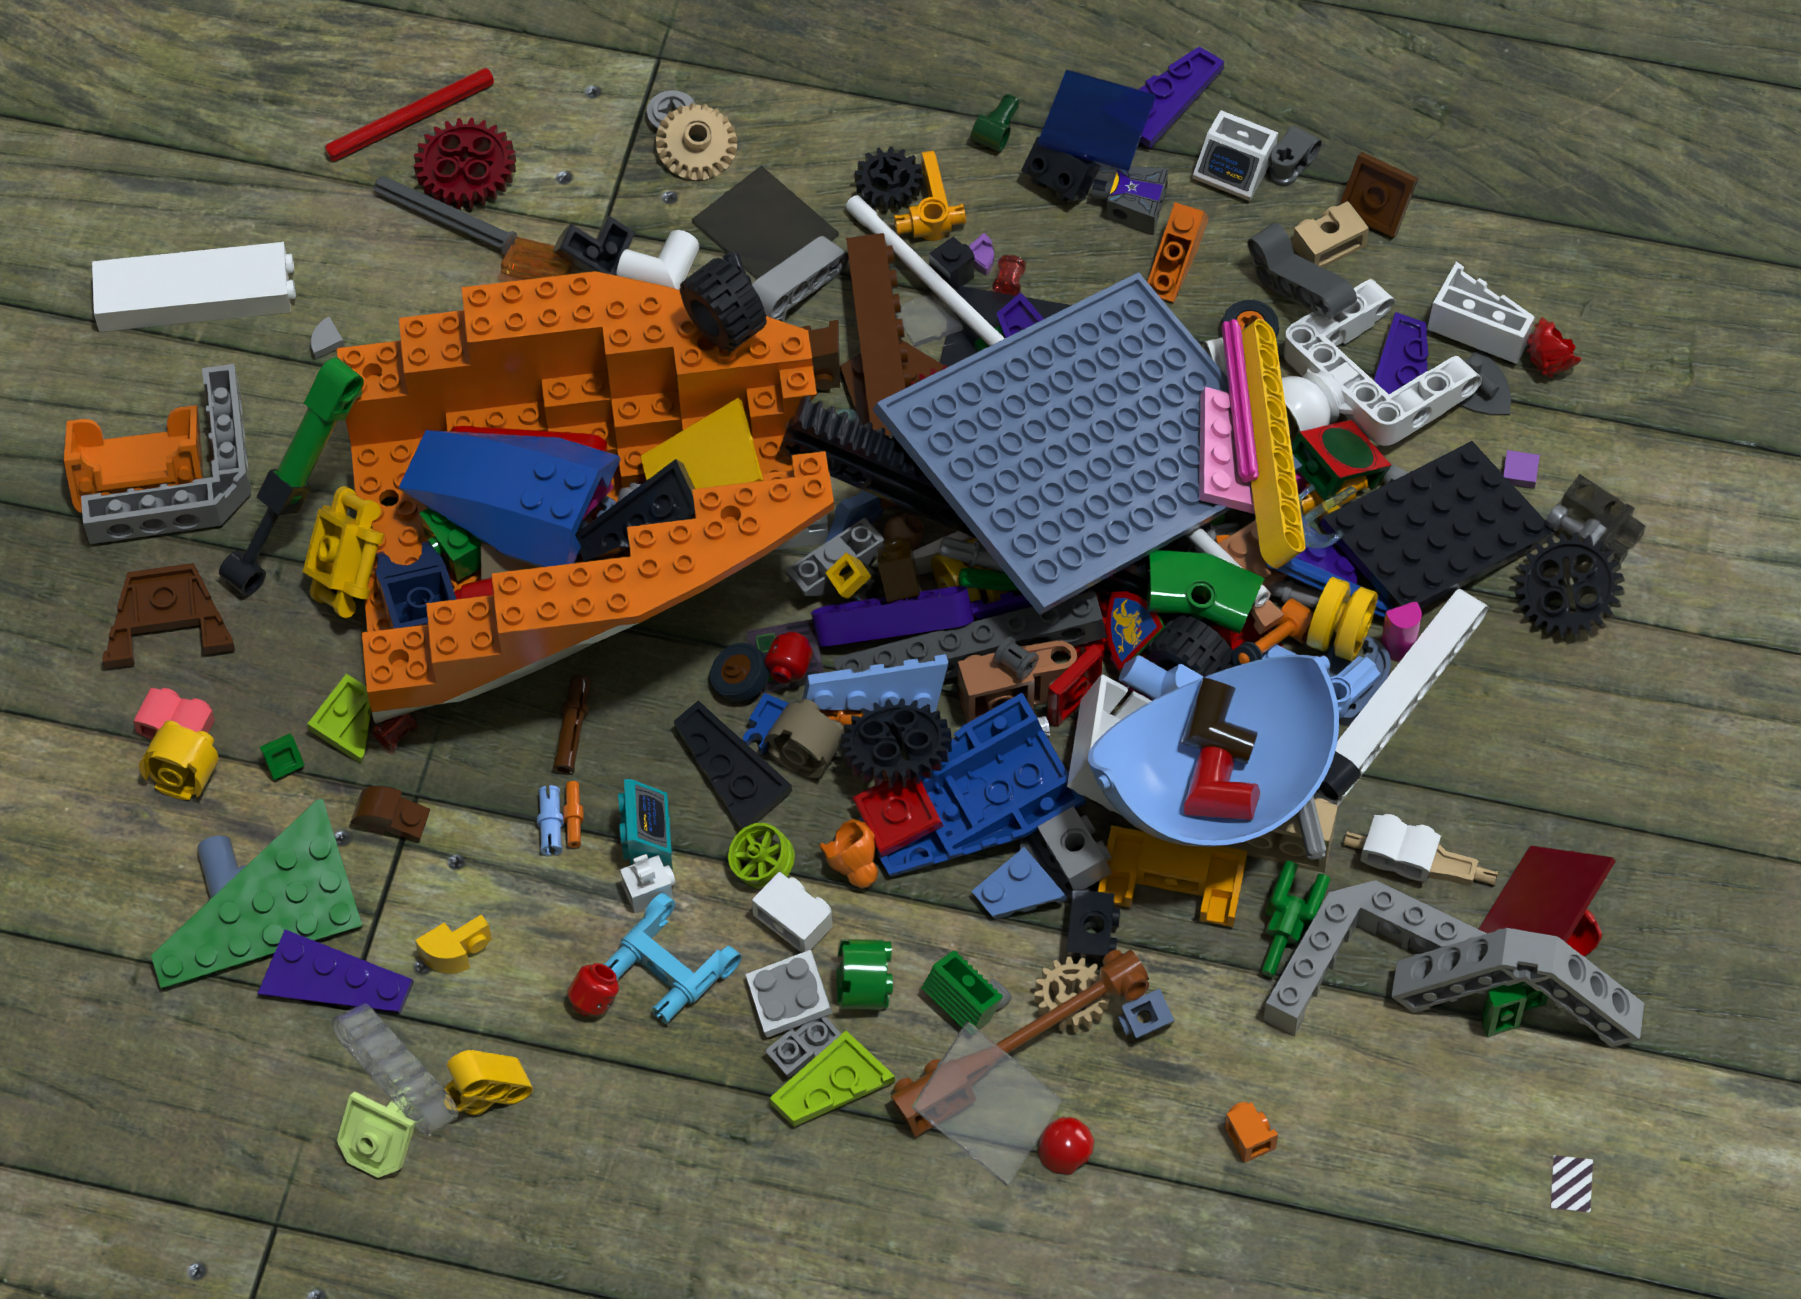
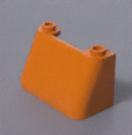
M197 405L179 407L171 411L167 417V432L103 439L102 430L95 421L90 419L67 421L64 465L74 508L82 513L81 496L101 493V496L124 493L127 492V489L134 488V491L159 488L160 484L173 486L193 483L195 479H203L200 419Z

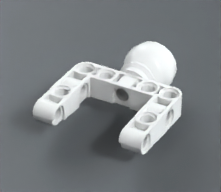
M1369 279L1354 288L1357 301L1329 320L1311 312L1291 324L1286 330L1284 358L1302 376L1282 378L1291 444L1300 431L1329 425V423L1337 421L1339 413L1352 420L1376 444L1383 446L1395 444L1474 394L1481 385L1482 377L1459 356H1454L1391 394L1383 390L1336 347L1341 343H1348L1373 327L1377 320L1384 317L1391 310L1393 303L1396 304V300L1373 279Z

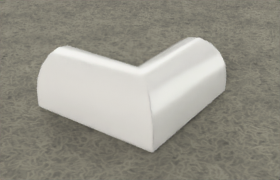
M673 230L670 232L658 258L625 249L618 263L617 276L680 290V284L686 279L698 253V240L688 232Z

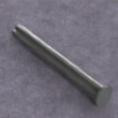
M381 176L375 182L374 191L377 194L501 249V253L504 255H509L516 245L517 233L514 231L506 232L385 176Z

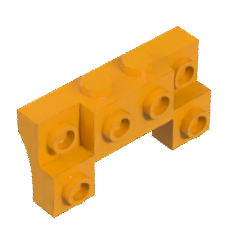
M1111 825L1107 850L1112 859L1108 860L1107 864L1112 874L1100 880L1098 892L1115 893L1114 905L1129 908L1132 906L1136 884L1203 896L1199 921L1234 927L1248 851L1224 846H1184L1158 839L1144 831Z

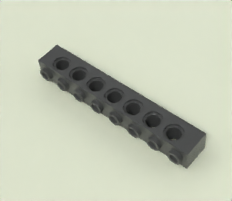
M1094 590L1075 595L1040 615L1032 606L974 621L961 627L943 629L835 657L833 660L836 671L852 669L854 673L869 669L871 665L883 664L884 668L903 666L904 660L918 659V663L934 661V656L946 654L948 666L945 680L958 676V661H962L972 655L983 656L996 653L1000 644L1009 636L1016 639V644L1021 647L1052 641H1065L1072 646H1077L1107 638Z

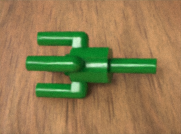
M1285 861L1265 909L1266 915L1270 917L1266 933L1273 938V942L1261 973L1268 977L1275 976L1286 944H1298L1303 930H1308L1321 907L1331 880L1327 875L1318 874L1315 883L1311 885L1306 901L1299 897L1288 895L1298 869V864L1292 861Z

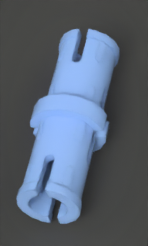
M549 785L550 798L549 794H547L546 786L538 790L540 814L537 816V824L541 828L540 852L545 856H552V846L556 856L563 851L561 827L564 825L563 815L560 813V788Z

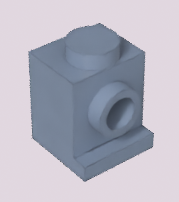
M1160 989L1122 1005L1121 1010L1123 1014L1118 1016L1125 1035L1133 1034L1135 1040L1169 1026L1175 1021ZM1140 1011H1147L1150 1014L1151 1019L1148 1023L1138 1021L1137 1014Z

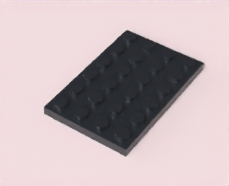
M1473 441L1323 516L1320 522V526L1393 608L1417 601L1421 609L1535 549L1536 543L1540 545L1546 543L1547 537L1553 538L1555 531L1545 526L1546 520L1513 484L1503 476L1501 471Z

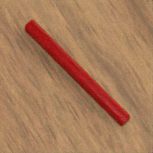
M483 68L326 144V154L331 161L338 160L494 83L493 75L488 68Z

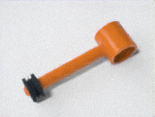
M1294 598L1289 599L1280 610L1284 613V616L1275 625L1277 628L1257 642H1244L1233 650L1232 660L1234 665L1238 666L1262 660L1263 653L1287 636H1291L1301 644L1306 643L1314 612Z

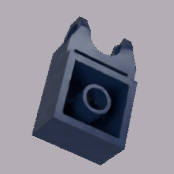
M427 541L421 542L422 554L420 559L410 565L395 564L384 551L376 553L378 593L389 629L428 625L426 603L457 600L442 557Z

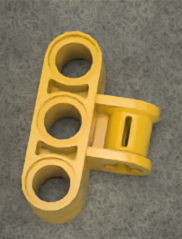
M466 1050L456 1054L447 1062V1068L453 1080L444 1088L442 1100L445 1108L451 1112L456 1113L464 1110L470 1115H480L494 1103L515 1104L525 1100L532 1094L533 1087L518 1058Z

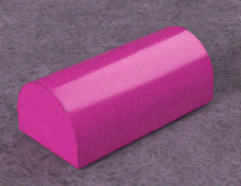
M1417 601L1386 611L1381 643L1387 649L1390 659L1400 662L1418 639L1422 612Z

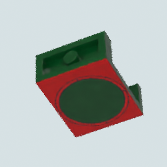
M1352 420L1300 431L1291 444L1293 455L1302 464L1299 472L1324 501L1333 499L1345 480L1366 476L1369 487L1376 489L1392 466Z

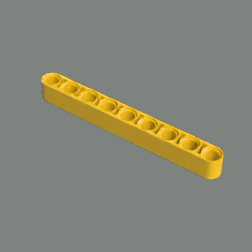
M1256 319L1241 331L1259 471L1258 478L1251 480L1260 552L1268 565L1278 569L1305 550V537L1276 336L1272 327L1266 321Z

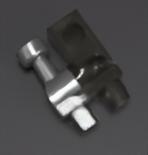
M1581 474L1578 475L1563 495L1562 503H1558L1552 509L1545 522V526L1553 531H1558L1562 528L1571 536L1578 532L1580 542H1583L1588 535H1591L1593 547L1602 541L1605 546L1604 552L1612 550L1615 557L1611 562L1619 561L1620 565L1625 560L1630 549L1618 541L1620 537L1635 545L1643 536L1646 528L1643 523L1633 517L1635 510L1633 506L1628 503L1625 505L1621 500ZM1574 514L1575 516L1584 520L1585 524L1580 523L1570 517Z

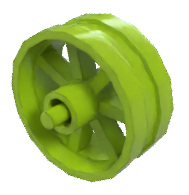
M753 823L744 827L735 835L729 846L728 853L731 870L747 885L756 889H763L778 872L787 877L794 865L795 857L790 840L776 827L767 823ZM764 836L761 844L756 842L755 839ZM773 836H778L780 843L770 847ZM781 852L778 861H776L774 855ZM742 860H751L742 870ZM758 867L759 877H749Z

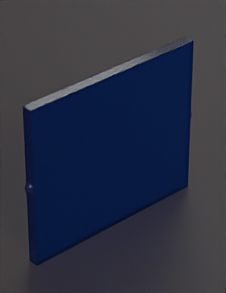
M1066 70L1039 138L1038 146L1129 171L1156 95Z

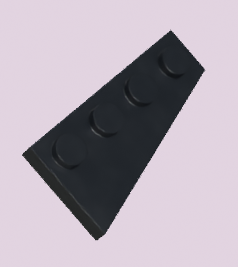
M673 460L575 534L581 546L579 551L584 562L606 560L629 550L627 527L695 519L692 489H695L681 461Z
M699 700L674 720L675 730L740 831L744 827L756 823L792 792V785Z

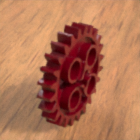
M457 118L455 126L445 121L444 130L435 126L433 127L435 136L425 134V143H418L419 153L414 154V170L418 185H423L425 195L432 193L433 199L439 200L443 197V202L447 205L455 201L457 209H460L462 203L467 202L471 209L474 206V201L478 200L484 206L486 205L485 197L489 196L496 200V190L506 192L505 182H513L512 173L516 172L515 162L517 161L512 141H507L506 132L498 134L497 125L487 129L486 120L481 121L479 125H475L474 118H470L468 124H463L461 118Z

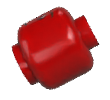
M786 632L785 634L777 635L773 639L765 656V666L775 681L787 684L804 678L813 659V650L809 645L808 639L796 632Z
M601 963L589 964L580 968L567 990L568 998L576 1012L584 1016H598L608 1010L619 992L616 974L611 968Z

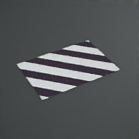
M1554 1155L1551 1208L1582 1212L1591 1211L1593 1159Z

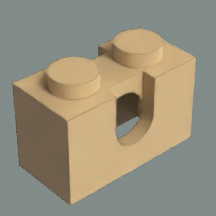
M1347 201L1339 206L1329 207L1323 213L1322 218L1316 221L1314 219H1306L1300 222L1294 228L1292 246L1300 257L1324 268L1366 247L1369 227Z

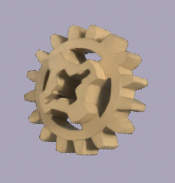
M1070 956L1067 957L1065 965H1061L1060 962L1054 960L1052 971L1044 967L1042 969L1043 979H1036L1035 989L1038 991L1034 993L1035 1003H1040L1038 1005L1039 1015L1046 1014L1100 981V975H1097L1098 965L1093 964L1089 968L1085 967V958H1081L1078 964H1073ZM1050 989L1053 990V995L1055 996L1054 1003L1049 996ZM1110 994L1102 995L1060 1021L1059 1030L1063 1031L1067 1025H1072L1073 1031L1078 1032L1079 1024L1082 1023L1088 1029L1092 1028V1018L1101 1021L1103 1019L1102 1010H1108V997H1110Z

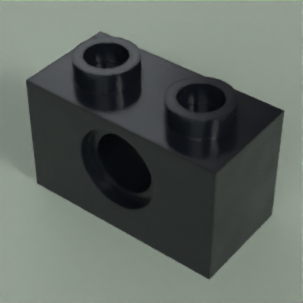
M1073 890L1066 959L1071 956L1073 964H1078L1081 958H1085V967L1089 968L1091 965L1097 964L1098 970H1100L1104 966V957L1110 951L1117 949V938H1111L1112 927L1119 928L1121 908L1114 907L1115 893ZM1094 927L1100 929L1101 932L1092 934L1086 930Z

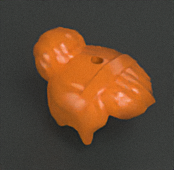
M852 818L844 822L837 830L835 841L819 844L820 849L826 855L829 866L842 875H846L852 885L861 889L873 885L878 878V868L873 863L876 848L874 842L875 835L865 822Z

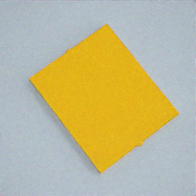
M739 398L735 399L641 455L646 480L677 459L684 464L695 489L763 481L753 444L754 439L750 433L742 400Z

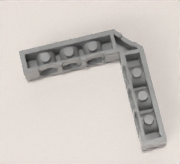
M235 364L202 368L203 384L209 405L206 406V412L211 428V433L208 434L214 460H211L213 477L195 479L193 483L173 486L160 484L159 488L134 491V488L127 489V492L103 496H101V493L81 496L83 525L90 544L221 526L251 494L241 392Z
M1377 880L1329 892L1265 1005L1263 1021L1293 1036L1296 1035L1304 1021L1306 1008L1313 996H1318L1323 978L1329 968H1334L1340 948L1344 941H1349L1357 926L1375 935L1378 932L1401 943L1402 948L1406 950L1411 948L1421 954L1487 933Z
M1511 928L1498 929L1492 933L1471 937L1462 942L1442 946L1438 949L1415 954L1412 957L1397 961L1392 998L1413 1013L1430 1009V1006L1443 1002H1455L1460 997L1474 993L1482 994L1485 993V990L1498 986H1510L1526 982L1536 991L1543 992L1555 1001L1557 1007H1563L1575 1016L1577 1022L1585 1024L1596 1032L1599 1038L1610 1047L1640 1040L1644 1002L1557 936Z

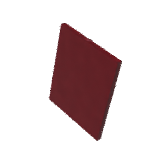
M1530 845L1482 922L1479 930L1488 934L1498 929L1511 928L1557 936L1566 943L1616 861L1613 857Z

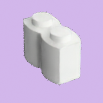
M1391 814L1374 815L1360 861L1378 869L1394 871L1412 880L1427 882L1441 836L1435 833L1429 826L1406 825L1400 818Z

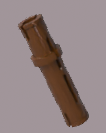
M582 675L570 677L567 700L562 704L561 708L563 721L553 770L562 775H571L575 771L583 719L588 716L589 708L586 703L591 680Z

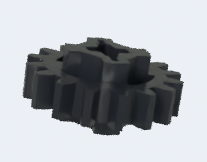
M890 146L888 152L883 153L879 147L876 151L877 155L873 156L870 153H866L865 162L858 161V170L854 173L856 192L862 193V199L865 202L871 199L872 208L883 204L885 211L889 210L890 205H895L899 210L901 209V202L904 201L910 205L912 204V195H920V187L923 186L921 164H916V157L914 155L906 158L905 149L900 150L899 153H894L893 147Z

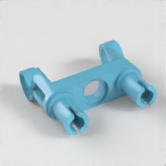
M660 893L647 906L644 918L621 939L620 948L604 965L614 971L618 981L635 962L641 963L667 984L671 990L651 1010L658 1019L663 1016L661 1022L668 1024L686 1004L695 1003L716 980L729 977L740 964L742 955L732 946H727L721 951L717 950L695 973L692 972L652 939L668 923L666 919L673 912L676 903L667 894Z

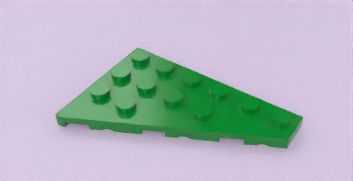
M323 798L316 800L151 955L161 990L272 956L285 929L317 942L363 927Z

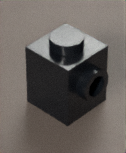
M953 236L929 253V266L957 291L959 286H964L974 279L975 255L968 245L961 244Z

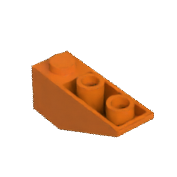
M1174 202L1147 281L1161 299L1175 302L1198 251L1209 219L1205 211Z

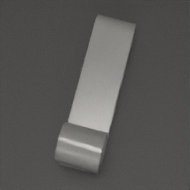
M820 236L758 278L752 286L762 301L766 316L784 322L788 309L842 272L849 260L848 252L826 237Z

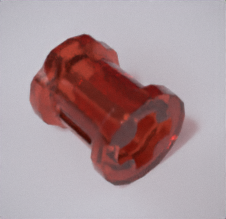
M1015 255L1001 256L998 260V268L1000 269L998 278L993 281L992 289L998 293L1017 296L1021 291L1019 281L1021 274L1026 270V263L1022 258Z
M407 713L388 719L381 726H375L372 729V733L382 746L392 751L397 748V742L409 731L414 732L417 729V724Z

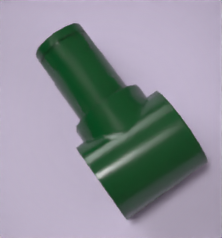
M1005 94L994 111L990 112L987 116L979 115L971 131V141L1001 152L1009 139L1011 132L1010 120L1019 108V100L1013 95Z

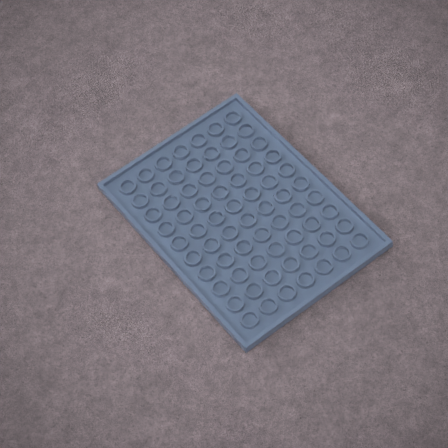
M1139 272L877 402L873 409V412L1039 615L1233 509L1199 500L1200 394L1205 387L1229 393L1228 378ZM1293 455L1295 474H1297L1302 464Z

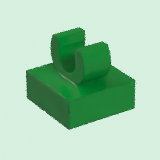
M291 733L259 747L269 773L274 780L305 766Z

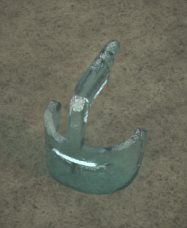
M1313 484L1307 486L1299 494L1300 509L1303 498L1315 490ZM1351 486L1322 502L1304 516L1301 513L1306 546L1315 549L1326 548L1344 535L1342 530H1338L1335 534L1331 535L1319 534L1310 528L1309 523L1356 492L1354 487Z

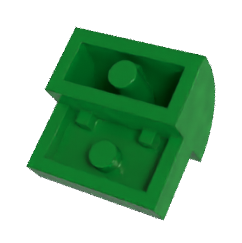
M1526 982L1488 989L1482 1013V1025L1487 1038L1520 1027L1523 1012L1546 1005L1548 996L1541 991H1536Z

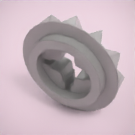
M675 90L657 94L647 106V117L650 125L659 128L661 120L668 115L670 106H673V109L676 110L680 105L688 106L691 103L695 104L694 100L686 93Z

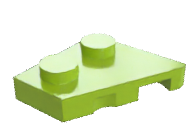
M345 674L307 723L309 731L360 764L364 760L371 717L367 687L350 675Z

